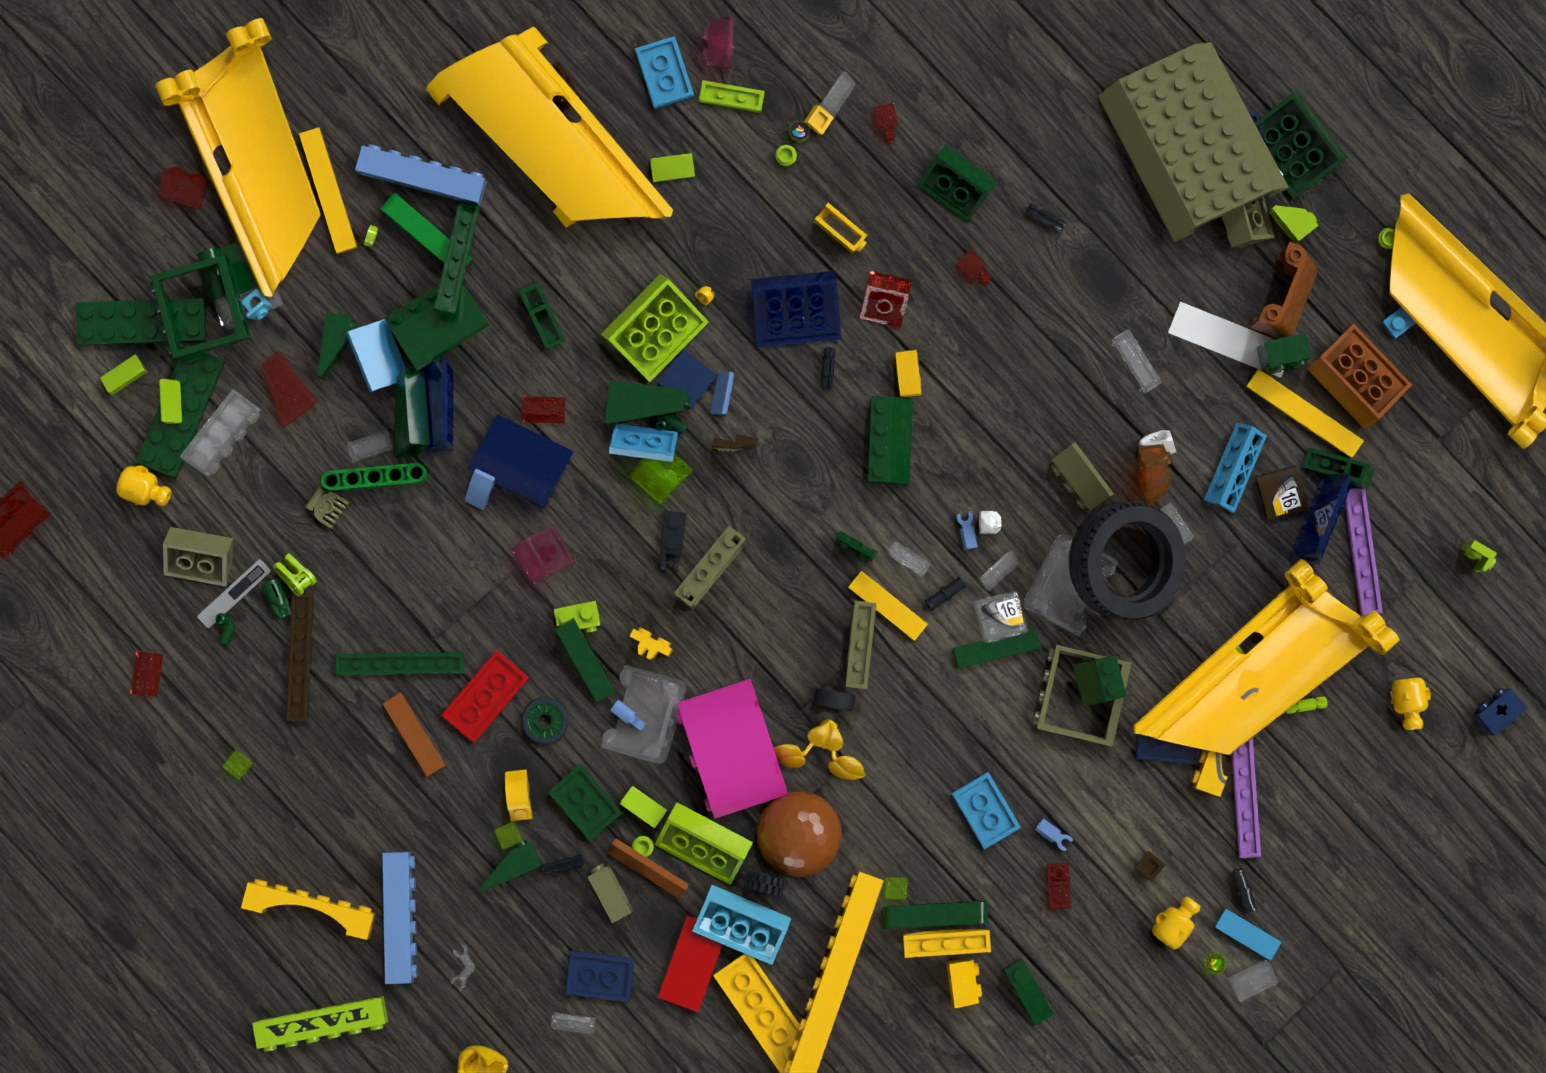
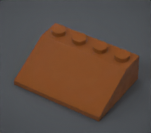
M1355 324L1351 325L1307 367L1310 373L1365 430L1378 421L1412 386Z

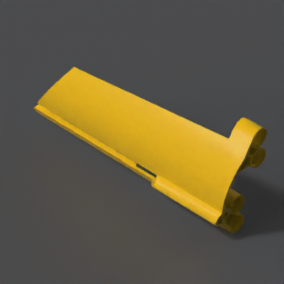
M259 18L249 22L245 27L240 26L229 30L226 36L231 46L195 72L193 70L183 71L177 74L175 78L159 81L155 84V87L164 106L179 104L262 296L272 298L278 284L284 280L300 254L321 214L261 47L270 42L272 38L264 19ZM219 145L223 146L231 164L230 171L224 176L221 175L213 156L214 150Z
M535 27L519 35H510L500 42L454 63L439 72L426 87V91L439 106L451 96L571 221L646 217L650 219L671 217L673 209L540 53V50L548 42ZM556 95L564 96L581 116V121L578 123L570 122L553 103V97Z
M1409 193L1401 195L1400 211L1396 218L1392 247L1389 294L1513 425L1508 435L1522 449H1525L1546 428V414L1543 413L1546 407V323ZM1493 291L1511 307L1509 321L1504 319L1490 305V296Z
M1300 559L1285 572L1289 586L1134 725V733L1170 743L1230 755L1368 646L1379 654L1384 655L1399 642V637L1391 628L1385 626L1384 619L1376 611L1372 610L1369 614L1360 616L1327 592L1328 587L1325 582L1313 574L1312 567L1305 560ZM1253 632L1260 633L1264 637L1247 654H1241L1235 649ZM1243 669L1263 675L1257 696L1251 695L1245 701L1238 697V682Z

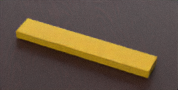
M320 128L299 133L336 253L340 254L358 248Z
M1257 369L1246 385V388L1350 459L1353 458L1364 442L1363 439L1260 369Z

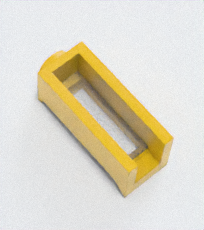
M829 203L813 221V223L821 227L851 254L855 250L860 252L867 243L864 241L867 235Z

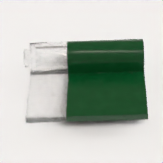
M239 241L222 248L206 249L197 254L199 262L221 255L230 257L241 301L255 289H259ZM218 265L202 269L222 327H227V329L235 328ZM278 287L272 298L265 297L272 305L270 310L283 306ZM259 297L252 298L250 302L251 307H256L261 302V299ZM243 305L244 312H245V316H246V314L249 313V311H248L247 308Z

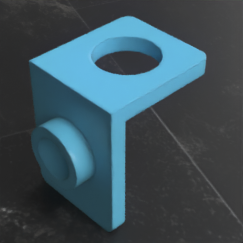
M255 289L242 300L243 305L249 311L246 316L253 320L262 319L272 308V305L262 296L259 289ZM259 297L261 302L252 308L250 304L252 298Z

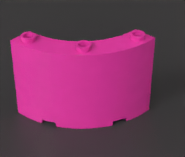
M751 679L677 703L679 712H676L679 725L684 724L693 752L690 760L693 768L698 767L707 795V799H704L708 812H713L715 819L788 795Z

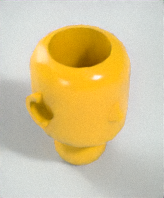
M143 466L126 467L122 471L116 486L117 494L121 498L135 503V505H146L151 500H154L158 505L165 506L172 494L169 487L158 486L157 477L148 472V469Z
M1422 678L1395 680L1392 684V691H1390L1391 704L1394 705L1397 713L1404 714V729H1422L1423 720L1420 718V712L1425 711L1428 707V700L1431 698L1430 689L1426 688L1425 681Z
M1188 896L1184 897L1178 909L1169 907L1157 915L1156 923L1152 927V933L1171 949H1178L1194 930L1195 925L1190 918L1200 911V905Z

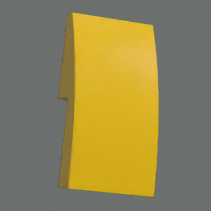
M917 350L897 352L896 363L901 398L922 395Z

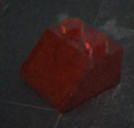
M870 271L860 319L901 328L912 280Z

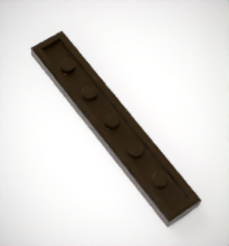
M292 592L286 721L308 722L314 593H303L301 596H297Z

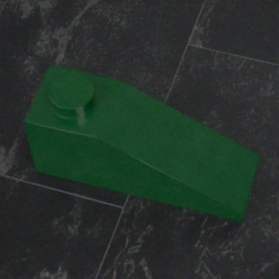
M326 312L318 376L320 378H326L350 343L346 333L357 329V322L354 321L355 319L352 315Z
M1313 448L1308 449L1302 468L1366 490L1369 489L1375 472L1368 463Z
M526 840L514 844L516 849L509 852L480 887L481 892L542 866L533 841L527 843Z
M1022 958L1002 968L1034 1025L1054 1015Z

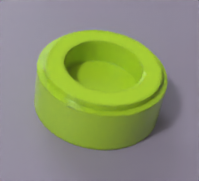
M370 225L364 242L365 246L373 247L378 227Z

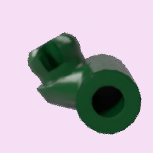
M675 415L661 416L656 421L657 429L666 430L674 428L681 435L688 428Z
M219 613L215 618L216 623H219L223 630L219 642L229 645L235 631V625L227 613Z

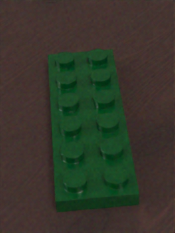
M167 299L178 342L206 341L205 299ZM158 301L76 302L77 345L169 343L167 335H164L161 328V323H163L162 316L158 314L156 309V302Z
M205 352L178 360L170 380L180 382L182 423L165 424L162 422L161 406L159 404L135 461L136 463L177 479L226 362L225 360Z

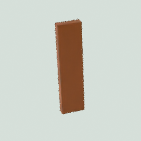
M402 692L384 702L383 706L425 775L428 777L446 766Z
M618 839L614 840L607 854L679 899L689 885Z

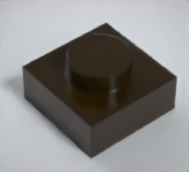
M1147 851L1135 865V868L1150 881H1153L1165 864L1150 851Z

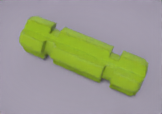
M1317 697L1316 699L1299 700L1286 710V713L1291 714L1296 713V711L1303 712L1316 710V708H1326L1327 699L1326 697Z

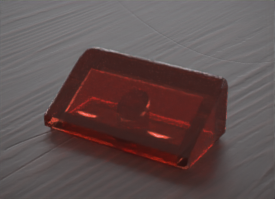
M523 396L522 421L527 423L564 424L566 398Z
M136 652L131 694L155 697L158 695L163 660L162 654Z

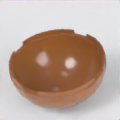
M805 791L788 792V795L772 800L762 811L756 828L757 845L765 861L776 871L792 877L811 876L825 869L835 859L842 841L841 823L837 813L825 799Z

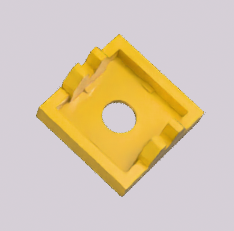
M641 627L638 631L633 629L630 637L640 642L638 654L643 656L648 650L647 658L649 660L656 657L659 652L670 657L673 651L670 648V642L660 637L658 640L651 638L652 634Z

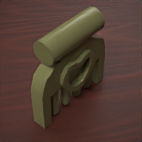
M318 487L306 508L311 511L314 510V516L317 520L332 529L334 526L323 520V518L335 524L336 521L326 514H330L338 519L339 516L333 511L342 514V511L335 507L333 503L342 509L346 508L336 498L346 505L350 502L336 493L329 492L325 494L326 491Z

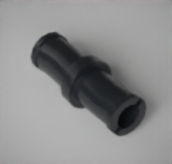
M958 576L957 579L947 586H941L937 593L924 600V602L933 612L946 601L950 602L953 596L967 588L962 578Z
M1244 868L1231 871L1230 873L1237 888L1235 892L1240 897L1244 913L1256 911L1258 908L1252 895L1253 888L1249 886Z

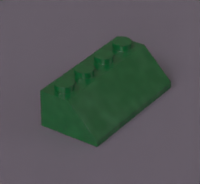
M871 396L867 483L910 485L913 400Z

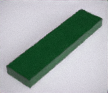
M572 618L555 627L558 636L595 701L598 702L615 693L613 685L576 620Z
M1035 627L955 647L953 650L958 669L1039 649L1041 644L1037 628Z

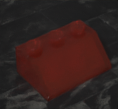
M21 481L0 500V556L3 559L8 554H11L50 515L45 505Z

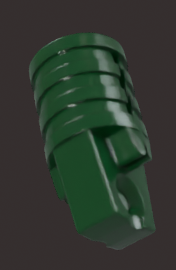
M279 578L261 585L268 604L277 618L282 619L289 616L291 611Z

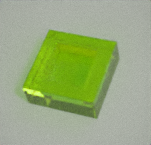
M235 750L222 767L240 780L253 765V762L240 751Z
M515 821L494 830L503 850L523 841Z
M886 877L885 899L906 900L907 878Z

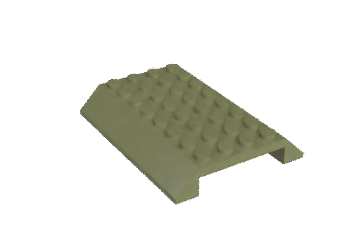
M1212 43L1191 45L1119 79L1098 95L1173 242L1193 234L1195 228L1265 195L1272 197L1289 188Z

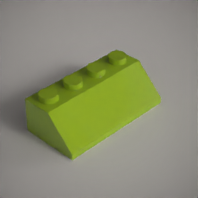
M676 803L655 846L731 885L753 842Z

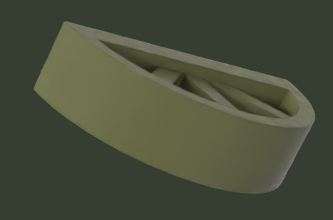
M854 602L847 657L846 687L867 689L876 603Z

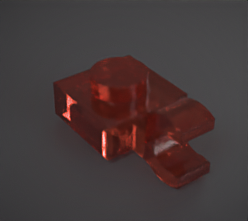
M894 103L873 107L877 129H884L886 142L894 141L895 133L893 126L898 125Z
M971 249L956 264V267L970 280L976 276L984 285H987L992 280V276L982 269L986 263Z

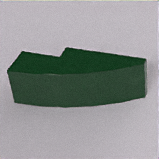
M536 280L519 288L518 291L546 350L565 342L566 340L538 281Z

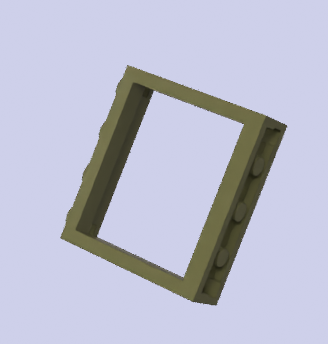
M729 525L674 592L675 596L693 610L745 547L746 538ZM690 596L694 597L692 601L688 600Z
M1054 645L1053 649L1050 648L1047 661H1050L1049 670L1045 669L1042 682H1046L1044 691L1040 690L1038 696V703H1041L1039 712L1035 711L1033 724H1036L1035 729L1113 747L1124 698L1111 701L1103 738L1044 724L1059 655L1064 654L1089 661L1106 657ZM1118 660L1126 690L1132 663Z

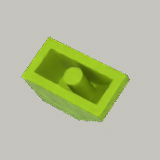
M1275 205L1269 211V214L1295 244L1319 226L1316 223L1317 219L1314 214L1307 212L1306 209Z

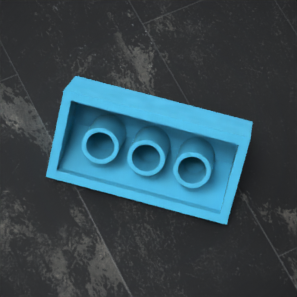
M712 885L693 932L772 965L788 930L791 918Z

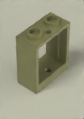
M602 863L591 869V875L588 876V879L611 922L614 923L632 913L633 908L610 866L604 867Z

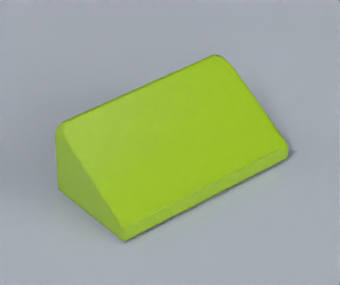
M692 153L650 159L653 183L695 177Z
M135 354L100 377L108 393L113 396L148 371Z
M160 379L161 421L165 424L182 423L180 382L177 380Z
M634 786L630 788L620 802L623 807L653 828L658 825L667 812V809Z

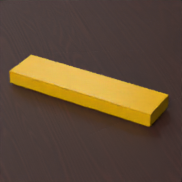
M863 571L858 574L848 587L865 602L876 603V611L914 641L928 625Z

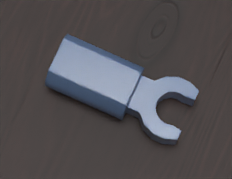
M971 511L968 512L967 521H963L961 515L957 514V522L962 526L960 534L964 550L977 548L974 526H971L973 514Z
M620 700L610 710L627 724L630 722L640 731L646 725L645 722L635 716L633 710Z
M1044 818L1040 820L1035 828V831L1049 841H1055L1060 850L1066 851V848L1061 844L1063 839H1067L1070 842L1073 841L1069 835L1060 834L1061 830Z

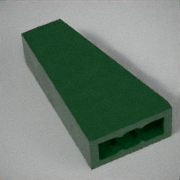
M408 368L397 376L394 455L395 457L415 458L430 445L424 371Z
M610 381L605 423L616 424L686 412V407H690L691 395L688 394L686 389Z

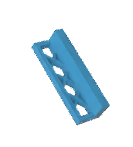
M1236 423L1204 498L1205 501L1219 505L1229 512H1235L1267 435L1253 426ZM1256 435L1258 436L1255 445L1253 446L1252 441L1254 436ZM1248 455V459H1249V460H1248L1247 464L1245 465V464H1244V460H1245V457ZM1240 474V481L1236 485V478ZM1232 494V500L1230 505H1228L1226 502L1229 495Z

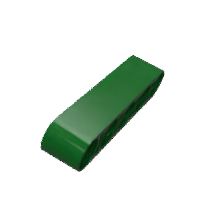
M393 193L380 209L442 263H445L450 239L402 198ZM468 256V260H467L466 266H467V265L470 263V261L472 260V258H471L470 256Z
M419 463L334 470L325 472L321 477V483L325 489L331 492L415 485L424 483L428 478V472ZM416 468H421L423 472L419 479L412 477V472ZM399 470L401 478L397 481H392V472ZM378 472L380 474L379 481L371 483L370 475ZM352 474H357L359 478L355 485H350L348 481ZM336 476V485L329 487L327 484L328 478Z

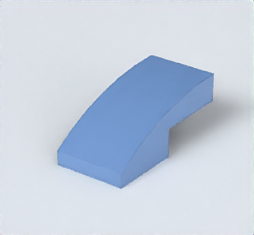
M475 469L466 493L465 502L484 510L488 503L489 494L493 489L495 477Z

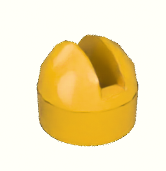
M707 286L700 288L695 294L697 300L703 305H708L714 298V292H711V288Z

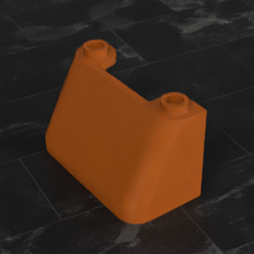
M1289 242L1279 251L1276 259L1283 265L1284 270L1282 274L1292 278L1281 306L1276 304L1267 305L1262 310L1260 317H1254L1250 325L1251 329L1276 339L1289 337L1294 334L1318 272L1317 266L1305 249L1292 242Z

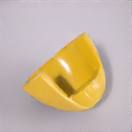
M469 1046L459 1054L458 1073H506L508 1061L503 1055L491 1048Z

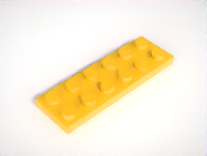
M744 953L713 976L778 1071L783 1073L787 1060L791 1061L793 1052H791L792 1044L795 1039H799L801 1033L798 1031L799 1022L755 958Z

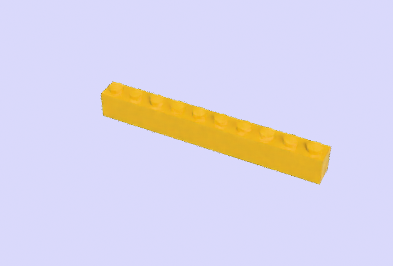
M862 872L852 875L848 886L851 887L849 896L845 895L841 905L844 908L842 916L838 915L834 925V928H837L836 934L829 939L827 948L830 951L828 956H824L820 969L823 971L820 978L816 977L812 989L815 990L813 999H808L805 1008L808 1011L806 1019H801L798 1031L801 1033L799 1039H795L792 1044L791 1052H793L791 1061L787 1060L783 1073H817L884 880Z

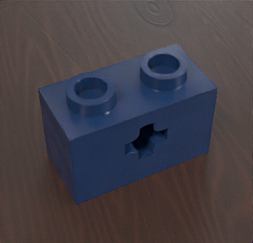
M1500 688L1492 695L1494 698L1487 703L1485 701L1476 708L1477 712L1473 716L1489 735H1496L1528 709L1511 688ZM1497 706H1501V707H1502V708L1500 709V713H1501V714H1496V713H1495V712H1497V710H1498Z

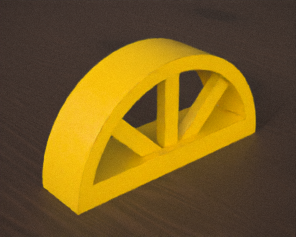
M986 929L934 930L903 935L905 958L991 952L990 930Z

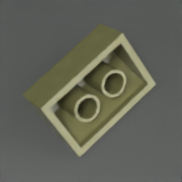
M1264 196L1222 216L1231 248L1244 247L1275 238Z
M1076 442L1050 461L1052 464L1050 466L1051 470L1057 477L1059 475L1065 481L1063 486L1070 494L1074 493L1077 497L1076 503L1082 511L1090 512L1114 494Z
M170 527L163 542L164 575L227 587L233 559V538Z

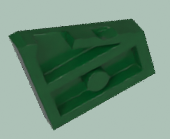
M840 531L836 538L839 541L837 544L839 547L846 551L852 549L857 552L856 557L864 562L868 560L872 562L878 551L866 547L862 542Z

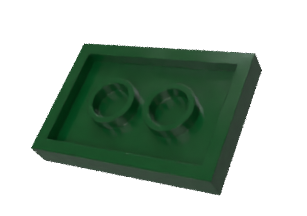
M582 764L577 766L548 791L589 841L622 814V811Z

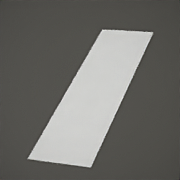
M1182 302L1178 306L1168 332L1260 370L1261 366L1256 348L1264 342L1275 340ZM1281 370L1282 372L1273 375L1281 378L1284 370Z

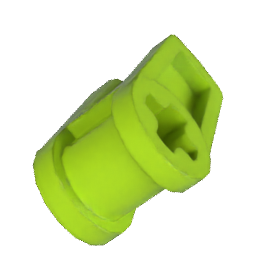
M289 553L284 557V563L289 567V570L280 562L273 566L276 574L297 596H301L308 586H313L316 583L314 575Z

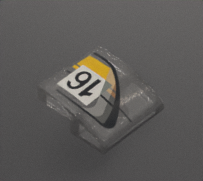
M1017 592L995 595L973 602L984 643L999 641L1006 637L1023 635L1028 632Z

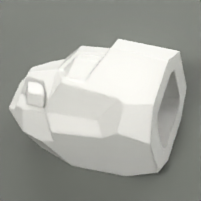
M1161 430L1143 437L1139 442L1140 450L1146 455L1153 454L1155 456L1163 455L1167 457L1177 453L1170 431Z
M980 511L979 534H997L1002 527L1001 516L993 511Z

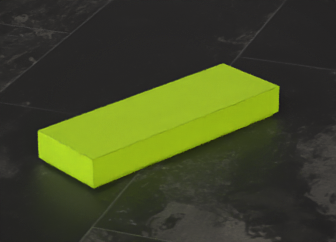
M702 80L699 102L761 113L765 91Z

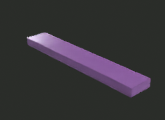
M1363 488L1345 489L1342 491L1360 616L1367 615L1372 610L1382 614L1366 491Z
M1252 737L1231 753L1238 858L1261 857Z

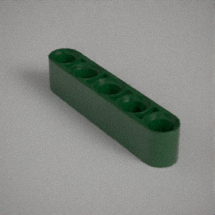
M987 901L882 906L883 928L894 929L988 923Z

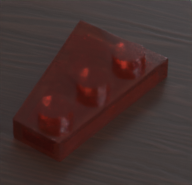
M279 351L262 363L281 425L285 428L318 402Z

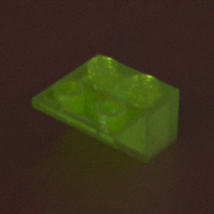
M674 453L673 462L643 458L629 477L658 503L662 504L691 474L693 469Z

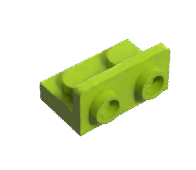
M1476 540L1464 541L1460 548L1465 551L1464 555L1472 560L1478 559L1473 568L1475 572L1491 570L1496 562L1494 557L1497 553Z
M596 601L554 609L557 626L572 618L576 620L580 629L584 630V633L595 632L597 627L601 626Z

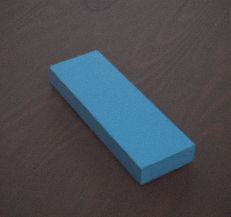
M1227 909L1223 910L1214 926L1270 961L1282 943Z

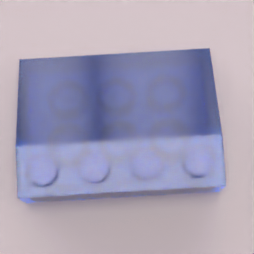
M835 271L751 279L757 347L841 339Z
M441 358L426 365V370H422L424 371L430 439V445L426 447L427 451H454V367L447 358Z
M497 414L476 450L467 470L474 473L475 469L487 473L495 477L494 484L541 507L547 508L574 451Z
M1327 474L1326 479L1321 478L1317 488L1320 491L1317 499L1313 498L1309 510H1312L1310 518L1305 517L1301 527L1304 530L1302 537H1297L1293 549H1296V556L1320 565L1352 487V475Z

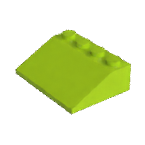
M659 274L601 335L643 377L651 382L709 321L668 278Z

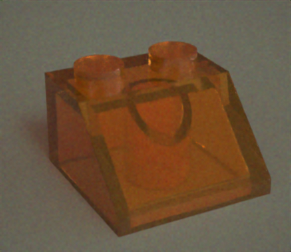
M1164 444L1138 447L1139 485L1148 505L1154 503L1168 492V483H1171V472L1168 470V464H1171V455L1169 451L1166 452Z

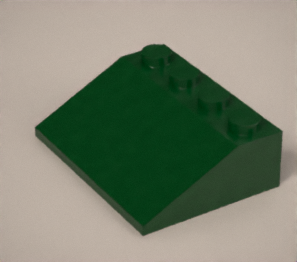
M1299 92L1292 93L1255 122L1259 133L1258 126L1260 124L1263 125L1265 132L1264 140L1268 143L1269 152L1277 167L1283 173V178L1289 187L1286 190L1293 199L1349 159Z
M463 282L454 317L433 312L439 283L384 318L417 371L490 326Z

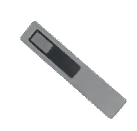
M259 559L198 615V619L207 628H210L216 622L217 614L226 613L267 576L271 570Z

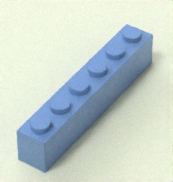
M371 144L368 147H361L355 168L359 175L457 201L481 205L487 182L480 173H463L462 169L450 166V169L442 167V164L439 162H422L421 158L409 155V158L403 157L400 152L394 150L384 152L381 151L380 147Z
M411 851L382 853L385 984L412 983L414 978H417V965H413V956L417 955V944L413 943V934H416V921H413L412 913L416 912V900H412V891H415L416 888L415 878H412V869H415V856H411Z

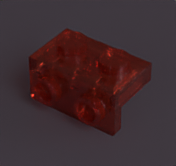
M169 167L162 173L158 197L199 209L202 206L204 190L209 184V179L203 178L198 173L184 172L179 167Z

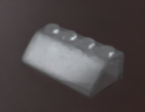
M232 389L180 455V458L206 476L215 474L220 467L219 462L223 457L227 458L234 449L232 446L237 440L240 441L247 433L245 429L249 424H254L257 421L261 409L239 392Z

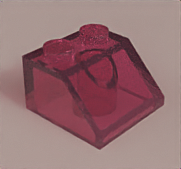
M729 16L710 20L709 27L704 28V40H708L707 48H703V61H706L707 67L732 69L734 17Z
M554 525L524 539L511 549L533 586L576 562Z

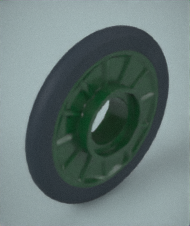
M542 697L533 700L526 706L522 714V728L529 739L539 744H551L563 737L568 728L569 718L567 711L559 701L553 698ZM542 715H548L551 718V724L548 727L540 725L539 718Z

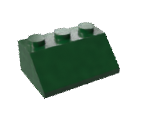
M945 145L936 155L917 186L969 222L997 181Z

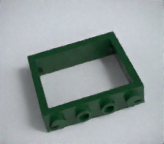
M221 255L151 275L152 282H150V287L153 294H156L158 301L156 302V309L163 320L161 328L164 335H167L169 342L167 350L174 359H183L252 339L230 257ZM218 265L236 334L180 349L162 281Z

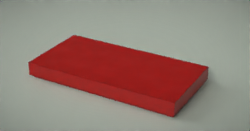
M496 650L441 716L470 741L475 743L530 677Z
M687 915L658 998L699 1012L722 944L693 932L697 918Z

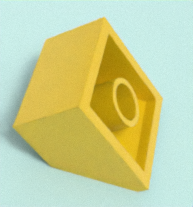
M972 958L946 961L951 1004L953 1007L960 1008L979 1003L978 998L982 997L981 985L976 983V976H979L978 963H974Z

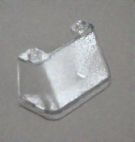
M1061 534L1056 538L1024 599L1023 607L1040 618L1080 637L1087 625L1086 618L1081 615L1086 604L1077 595L1070 578L1069 551L1074 536ZM1104 552L1102 553L1101 570L1103 578H1107L1114 574L1118 561Z
M624 665V669L620 674L621 684L627 688L623 703L633 710L635 716L645 722L646 725L640 731L630 722L627 724L621 718H618L616 728H610L604 733L601 748L662 764L666 760L678 720L676 712H679L677 703L683 701L686 690L685 682Z

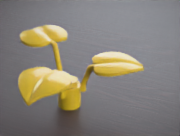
M823 720L820 726L814 727L808 732L810 743L802 752L798 746L791 744L774 747L778 763L788 768L802 767L806 762L803 756H806L812 746L815 745L832 751L833 761L828 763V769L836 777L856 780L865 776L864 768L857 759L849 756L836 757V751L840 750L843 746V739L837 729V724L832 720Z

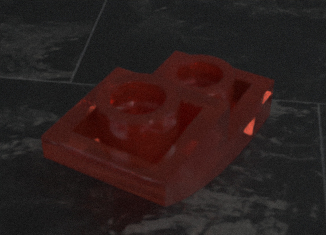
M1069 863L1047 864L1049 910L1071 909Z

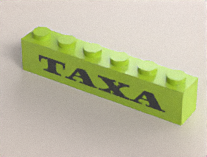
M384 996L258 1020L252 1024L257 1049L263 1048L264 1051H271L277 1049L276 1045L285 1044V1047L298 1045V1041L301 1040L311 1043L319 1041L321 1036L327 1035L328 1039L340 1037V1033L349 1031V1035L361 1033L362 1028L370 1027V1030L382 1029L383 1024L388 1022Z

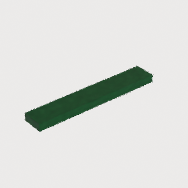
M459 200L433 312L452 317L455 316L480 208L479 205Z
M464 652L335 654V675L464 674Z

